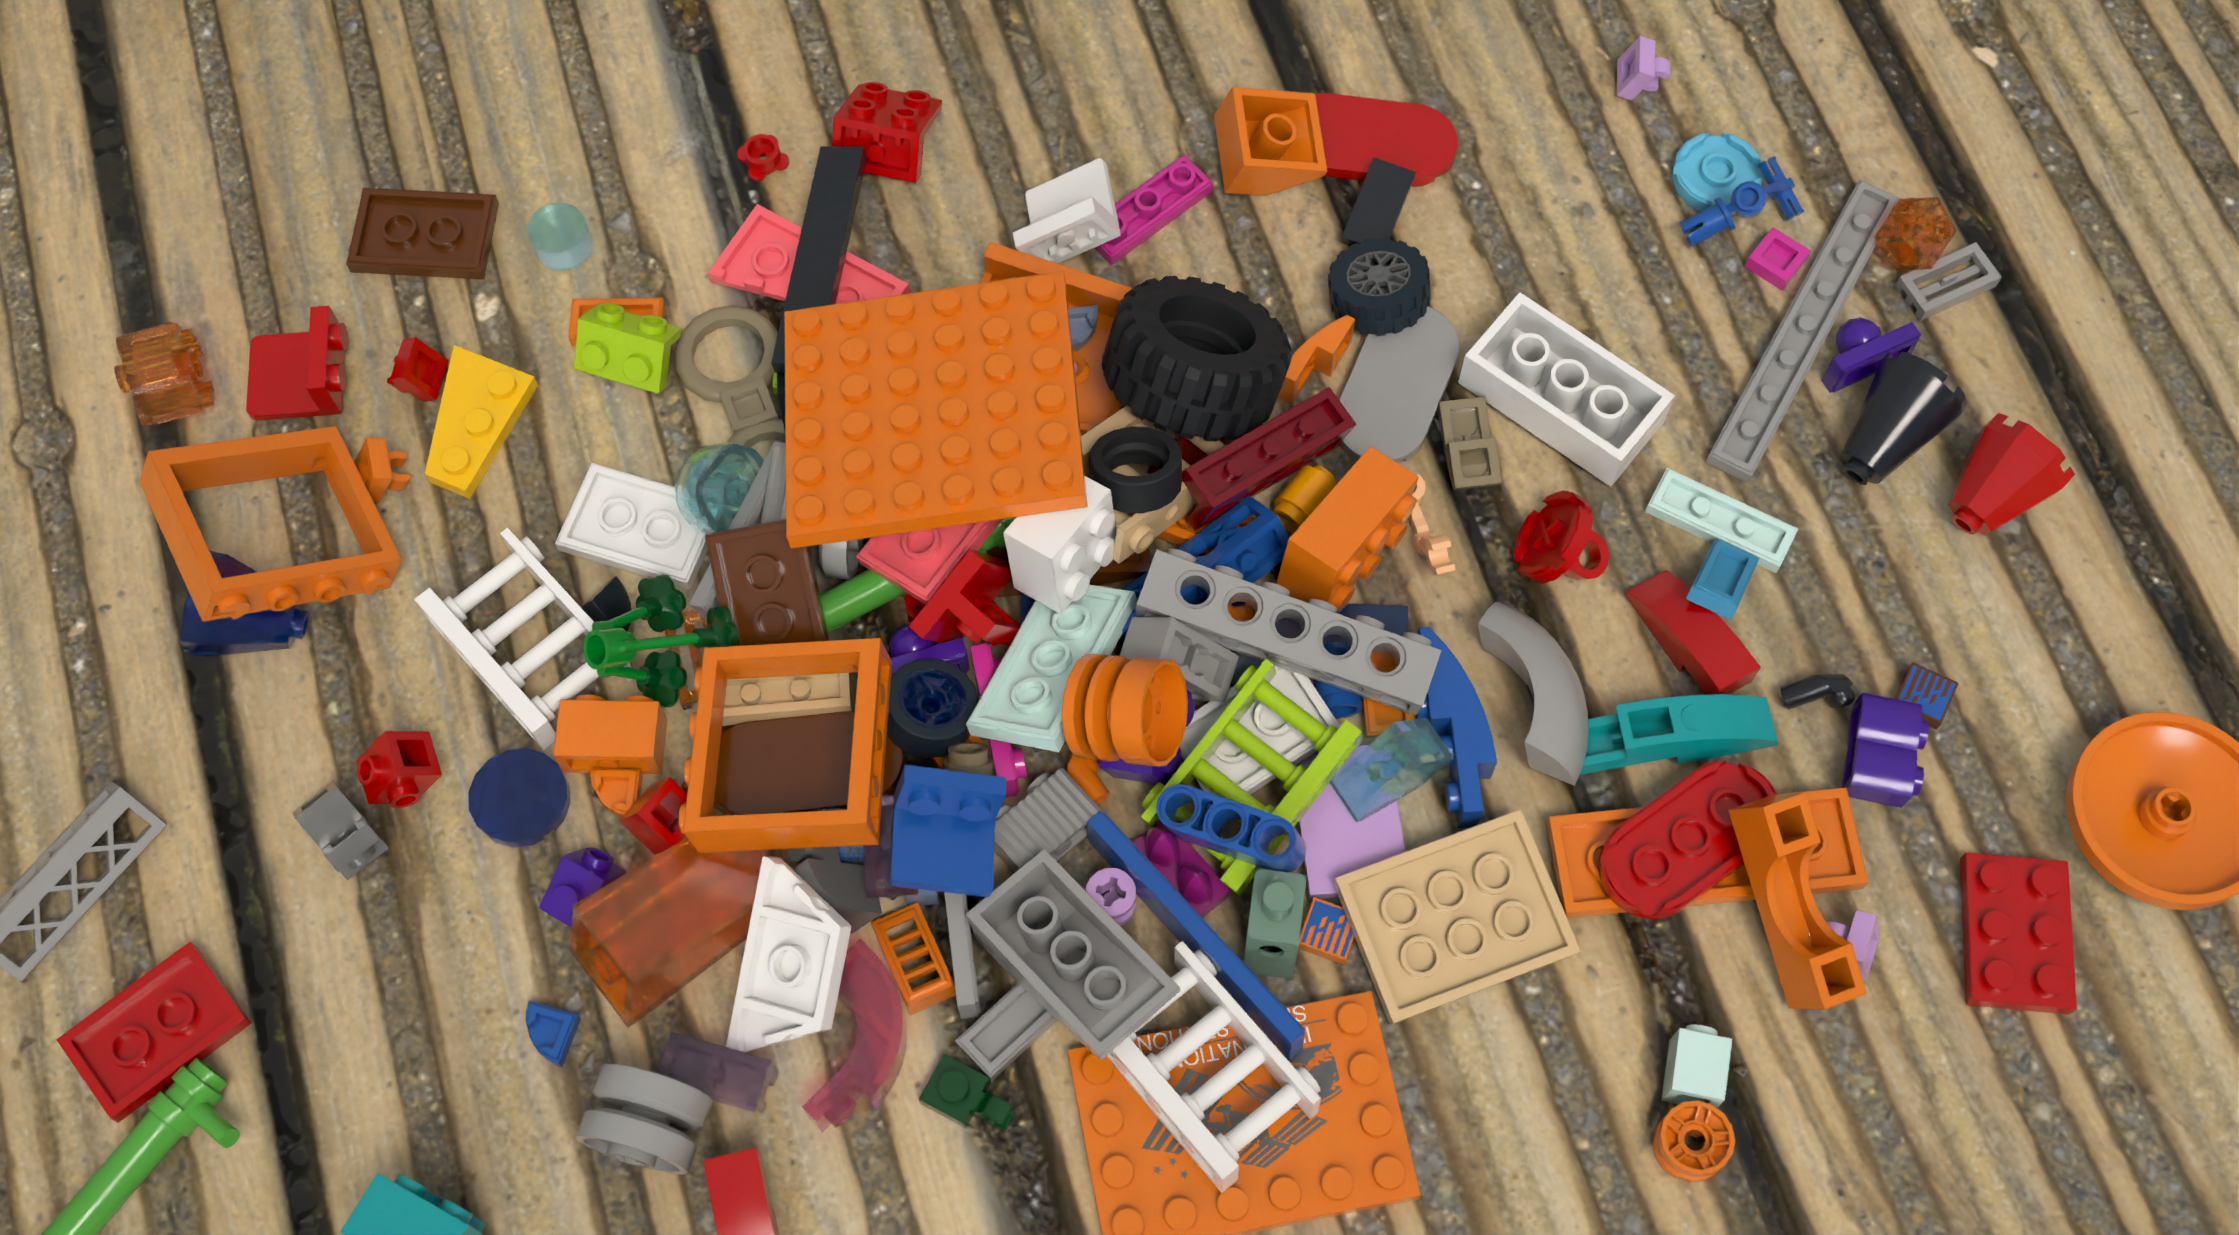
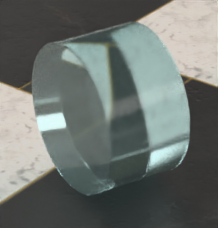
M566 203L549 204L536 211L529 220L527 226L528 238L537 259L543 266L555 271H568L579 267L589 258L593 249V239L583 214L576 207Z

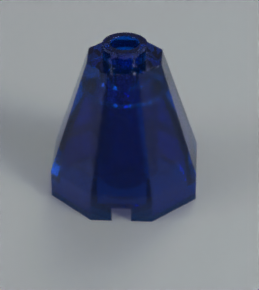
M210 551L222 578L257 572L228 554ZM188 592L184 604L180 642L181 645H185L183 648L185 653L203 657L290 649L295 638L303 639L308 626L309 611L302 610L303 604H299L283 611L266 610L245 614L234 620L232 617L202 622Z

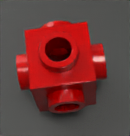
M385 731L356 760L358 779L364 787L368 805L390 804L393 808L411 806L417 803L421 795L442 776L429 731Z

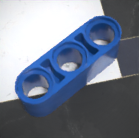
M1182 784L1168 787L1158 798L1156 810L1159 819L1181 840L1267 870L1292 872L1305 859V841L1292 824L1282 817ZM1187 803L1195 804V810L1190 819L1182 823L1175 822V814L1182 805ZM1232 819H1241L1242 826L1239 833L1233 838L1222 839L1221 830L1224 824ZM1279 835L1289 836V846L1283 853L1275 856L1268 855V845L1273 838Z

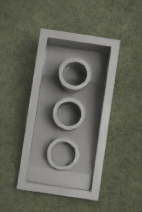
M1045 849L997 887L989 897H985L965 914L976 940L1013 979L1100 1061L1181 991L1172 978Z

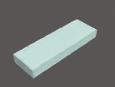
M1669 468L1664 472L1645 510L1646 513L1713 544L1715 538L1755 555L1759 558L1757 565L1774 573H1777L1798 531V528Z

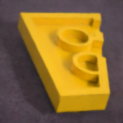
M454 345L425 469V476L428 481L471 499L536 391L538 383L535 377Z

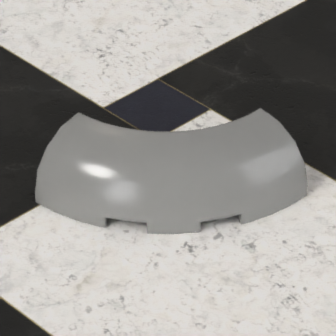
M1501 601L1494 602L1486 610L1478 623L1483 651L1494 655L1510 666L1520 676L1525 685L1529 686L1533 695V720L1524 742L1529 767L1575 786L1584 764L1589 737L1588 710L1580 679L1565 652L1545 628L1520 610Z

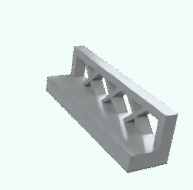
M110 781L0 898V943L11 932L33 930V949L17 965L0 952V967L21 982L161 832L166 824L121 787ZM127 808L131 809L149 824L134 841L114 842L113 823ZM105 833V843L94 844ZM125 849L115 860L114 850ZM106 851L107 870L98 879L77 881L76 862L85 853ZM69 871V882L58 883ZM89 888L78 900V889ZM69 890L70 910L61 919L40 921L39 902L48 892ZM32 910V922L20 923ZM52 928L41 940V929Z

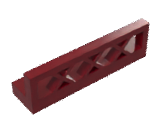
M1330 387L1324 389L1187 467L1182 472L1183 483L1198 503V506L1186 519L1194 531L1222 516L1247 496H1256L1297 472L1302 466L1309 465L1340 445L1357 424Z

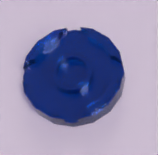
M527 748L506 750L489 759L475 774L468 791L469 811L476 826L493 842L513 848L534 845L544 840L543 836L549 834L553 829L556 831L564 822L571 804L570 785L558 763L543 752Z

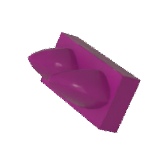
M1161 820L1132 842L1202 918L1230 897L1231 890L1220 880V877L1189 842L1176 837Z

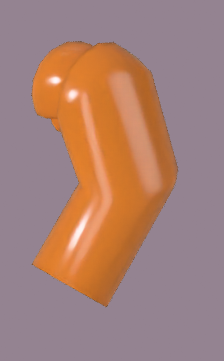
M1071 752L1066 772L1099 806L1110 796V792L1097 775L1099 759H1081Z

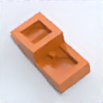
M1346 315L1333 321L1311 336L1292 355L1290 366L1278 398L1293 404L1314 369L1331 377L1352 342L1354 318Z

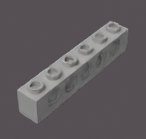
M1171 548L1168 550V553L1156 550L1136 604L1135 616L1173 617L1225 648L1261 661L1267 659L1275 666L1413 715H1417L1423 707L1442 651L1431 647L1432 641L1428 638L1411 632H1404L1403 636L1383 630L1385 625L1382 622L1363 615H1357L1355 619L1336 613L1337 607L1323 600L1312 598L1309 599L1308 603L1289 596L1290 591L1275 583L1262 582L1261 586L1242 580V573L1227 566L1216 565L1214 569L1197 564V559L1193 555L1182 550ZM1197 585L1206 591L1208 599L1201 604L1193 605L1187 603L1182 598L1180 592L1186 586ZM1234 602H1245L1253 608L1255 616L1248 621H1237L1229 614L1228 607ZM1283 618L1293 619L1300 625L1302 634L1296 638H1285L1277 632L1275 623ZM1328 635L1341 636L1347 642L1348 652L1343 655L1329 653L1323 645V638ZM1377 651L1388 653L1395 661V670L1391 672L1378 671L1372 665L1370 655Z

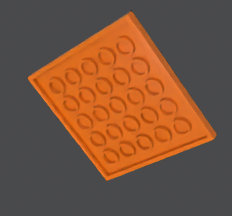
M1064 271L784 312L786 537L791 549L1088 507Z

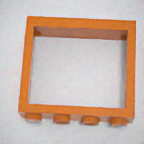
M336 426L148 451L139 482L202 622L232 617L234 620L245 614L266 610L283 611L294 605L316 601L328 603L340 597L360 593L374 594L377 590L391 587L402 559ZM324 471L364 554L222 578L182 491Z
M881 638L704 648L702 667L697 668L695 672V689L699 696L697 712H692L689 722L690 735L693 740L692 757H688L684 765V777L688 787L687 802L682 804L679 810L680 830L687 836L698 853L879 845L892 669L891 658ZM858 672L847 810L713 816L727 679Z

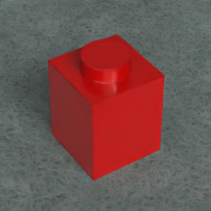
M671 777L652 784L619 819V822L654 855L673 849L685 836L679 826V810L681 805L687 802V793Z

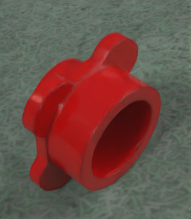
M754 135L737 151L738 160L747 165L749 169L748 175L754 181H762L766 178V175L773 173L775 170L783 171L789 165L788 155L781 153L778 140L773 135ZM767 157L765 160H760L759 158Z

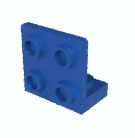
M904 765L893 795L890 885L989 897L994 887L995 819L1006 797V777Z

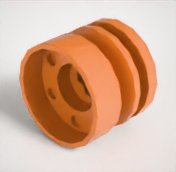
M1085 654L1075 663L1070 672L1063 695L1062 723L1064 737L1070 751L1081 759L1118 761L1121 758L1128 764L1166 766L1175 757L1182 743L1187 723L1188 696L1186 681L1181 668L1173 660L1133 658L1129 661L1125 656Z

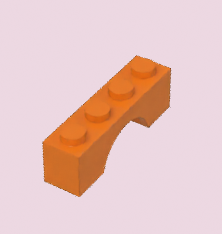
M1806 792L1770 795L1728 810L1788 1008L1826 1010L1867 994L1852 943L1839 936L1828 925L1820 913L1811 891L1809 861L1813 850L1821 841Z

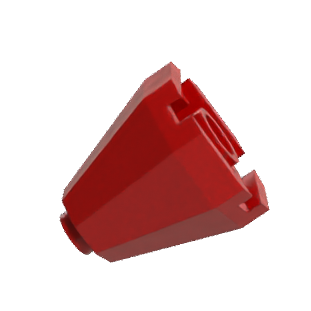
M1997 413L1975 436L1948 503L1953 512L1951 516L1952 521L1964 532L1971 535L1978 532L1986 536L2051 498L2062 490L2075 475L2071 466L2064 471L2061 469L2060 464L2066 459L2061 449L2030 424L2018 420L2011 427L2003 424L2009 416Z

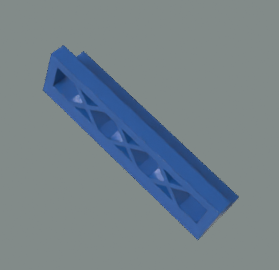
M1249 495L1180 546L1178 550L1193 555L1197 559V564L1214 569L1216 565L1227 566L1242 573V580L1254 583L1283 561L1289 536L1278 515ZM1253 515L1256 517L1246 526L1236 528L1237 525L1249 516ZM1216 546V548L1207 555L1198 556L1205 549ZM1148 571L1123 589L1134 591L1137 601ZM1197 585L1186 586L1180 592L1182 598L1189 604L1198 605L1208 599L1206 591ZM1136 608L1132 611L1122 629L1123 633L1121 636L1124 640L1132 617H1138L1135 616Z

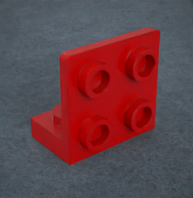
M878 82L859 84L834 115L832 146L864 147L867 155L864 173L917 183L921 177L924 135L942 110V100L931 98L928 93L918 90L907 92L890 90L886 85Z

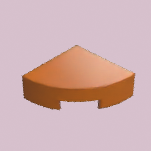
M591 768V783L597 797L609 812L621 818L641 797L643 781L641 770Z

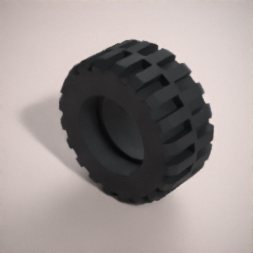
M1165 276L1160 281L1152 278L1132 288L1120 300L1102 356L1101 366L1104 371L1103 375L1109 389L1113 390L1118 402L1122 406L1128 405L1131 408L1132 414L1140 420L1147 419L1153 422L1154 427L1164 432L1169 429L1178 432L1179 437L1192 439L1194 436L1203 437L1204 441L1217 442L1222 437H1225L1228 441L1238 439L1268 421L1289 369L1292 358L1290 353L1291 347L1281 323L1276 317L1271 318L1268 309L1260 303L1254 304L1249 300V296L1238 290L1235 293L1225 289L1226 285L1214 281L1212 284L1201 282V278L1189 276L1187 279H1178L1177 276Z

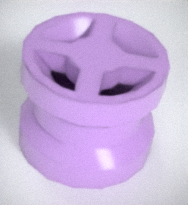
M1105 868L1097 871L1090 877L1086 885V892L1120 926L1126 924L1136 910V886L1133 879L1125 871L1118 868ZM1110 889V892L1106 893V894L1103 895V896L1101 895V894H1103L1105 891H1107V890Z

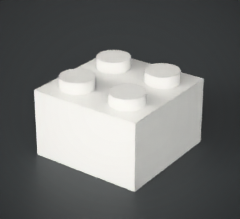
M1086 476L1088 507L1016 517L1003 532L1014 588L1059 614H1062L1072 601H1078L1085 594L1090 579L1101 566H1107L1113 560L1116 526L1111 490Z

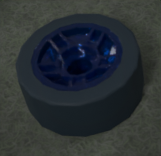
M915 660L900 667L891 677L887 725L888 737L892 743L908 754L922 758L944 757L948 755V748L950 746L966 742L970 736L966 723L978 703L975 686L967 674L953 664L940 660ZM924 706H930L933 713L924 711Z

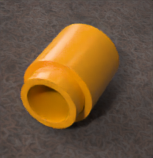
M1305 465L1298 470L1275 499V508L1272 510V512L1278 515L1286 532L1291 535L1294 534L1336 486L1337 481L1330 471L1318 465L1314 467Z

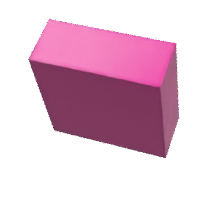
M1772 227L1748 257L1744 267L1783 291L1805 264L1811 250Z

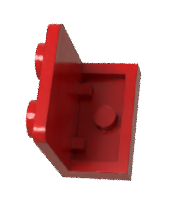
M330 306L310 307L309 332L259 335L251 340L246 412L251 419L259 421L342 414L343 391L346 390L347 386L344 358L349 340L345 324L338 322Z

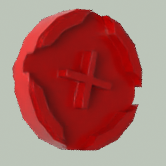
M1562 490L1547 496L1542 501L1547 505L1539 513L1533 510L1525 519L1517 535L1514 546V561L1520 564L1517 570L1524 577L1540 584L1554 581L1563 574L1576 580L1599 577L1608 565L1609 552L1605 540L1598 533L1591 530L1593 524L1592 508L1585 499L1573 492ZM1586 546L1590 557L1587 566L1584 568L1579 561V556Z

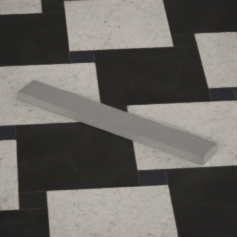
M1859 179L1705 463L1749 483L1901 198Z

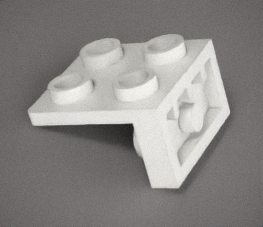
M1098 158L1028 190L1025 197L1030 225L1013 232L1015 248L1017 250L1057 264L1120 237L1121 233L1107 163Z

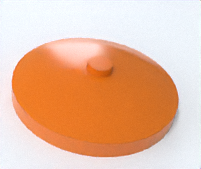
M2147 712L2125 717L2109 725L2096 735L2081 751L2074 762L2066 790V810L2073 836L2082 853L2094 869L2104 879L2125 894L2141 902L2166 909L2197 910L2209 908L2238 895L2239 742L2226 732L2203 720L2170 712Z

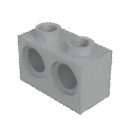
M1132 617L1120 656H1125L1129 661L1133 658L1173 660L1181 668L1186 681V687L1192 693L1193 701L1225 702L1239 658L1237 654L1173 617Z

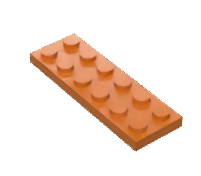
M1847 787L1804 791L1806 792L1821 841L1813 850L1809 861V882L1812 894L1864 889L1868 884ZM1644 807L1548 817L1546 826L1559 899L1567 918L1627 913L1618 907L1605 892L1599 877L1598 862L1601 850L1613 830ZM1745 864L1689 906L1755 900Z

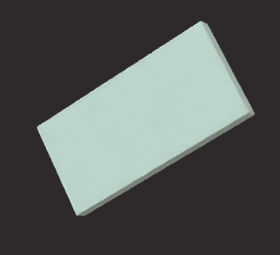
M1089 584L1085 594L1078 601H1072L1062 614L1035 600L966 723L970 735L1060 752L1066 740L1062 723V706L1068 676L1075 663L1085 654L1111 655L1123 633V627L1132 611L1136 608L1137 598L1135 592Z

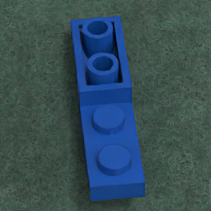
M1420 627L1418 634L1431 640V647L1442 651L1423 707L1415 715L1416 720H1424L1426 737L1440 736L1439 754L1441 764L1449 765L1451 782H1446L1445 784L1447 811L1456 813L1457 828L1474 827L1479 824L1484 812L1480 779H1491L1497 764L1492 733L1475 688L1459 661L1430 627Z

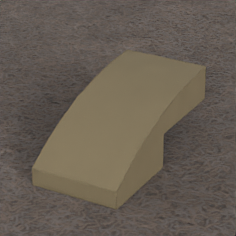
M1486 397L1440 401L1437 413L1453 489L1460 490L1501 485L1502 480L1495 437L1491 438Z

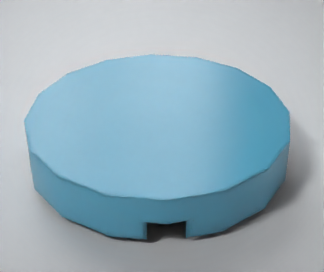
M1711 132L1699 134L1686 141L1676 155L1672 171L1675 190L1686 204L1701 212L1716 204L1714 199L1720 197L1725 206H1727L1731 202L1734 189L1739 184L1750 181L1762 185L1763 176L1760 168H1758V165L1762 163L1761 158L1748 142L1727 133H1722L1721 136H1710Z

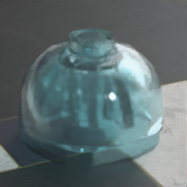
M728 442L710 444L696 450L686 458L677 476L675 485L676 503L681 515L696 531L704 534L728 530L764 459L754 448Z

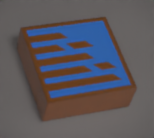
M1912 662L1906 670L1894 699L1921 704L1923 709L1922 720L1928 721L1929 726L1937 730L1942 724L1958 682Z

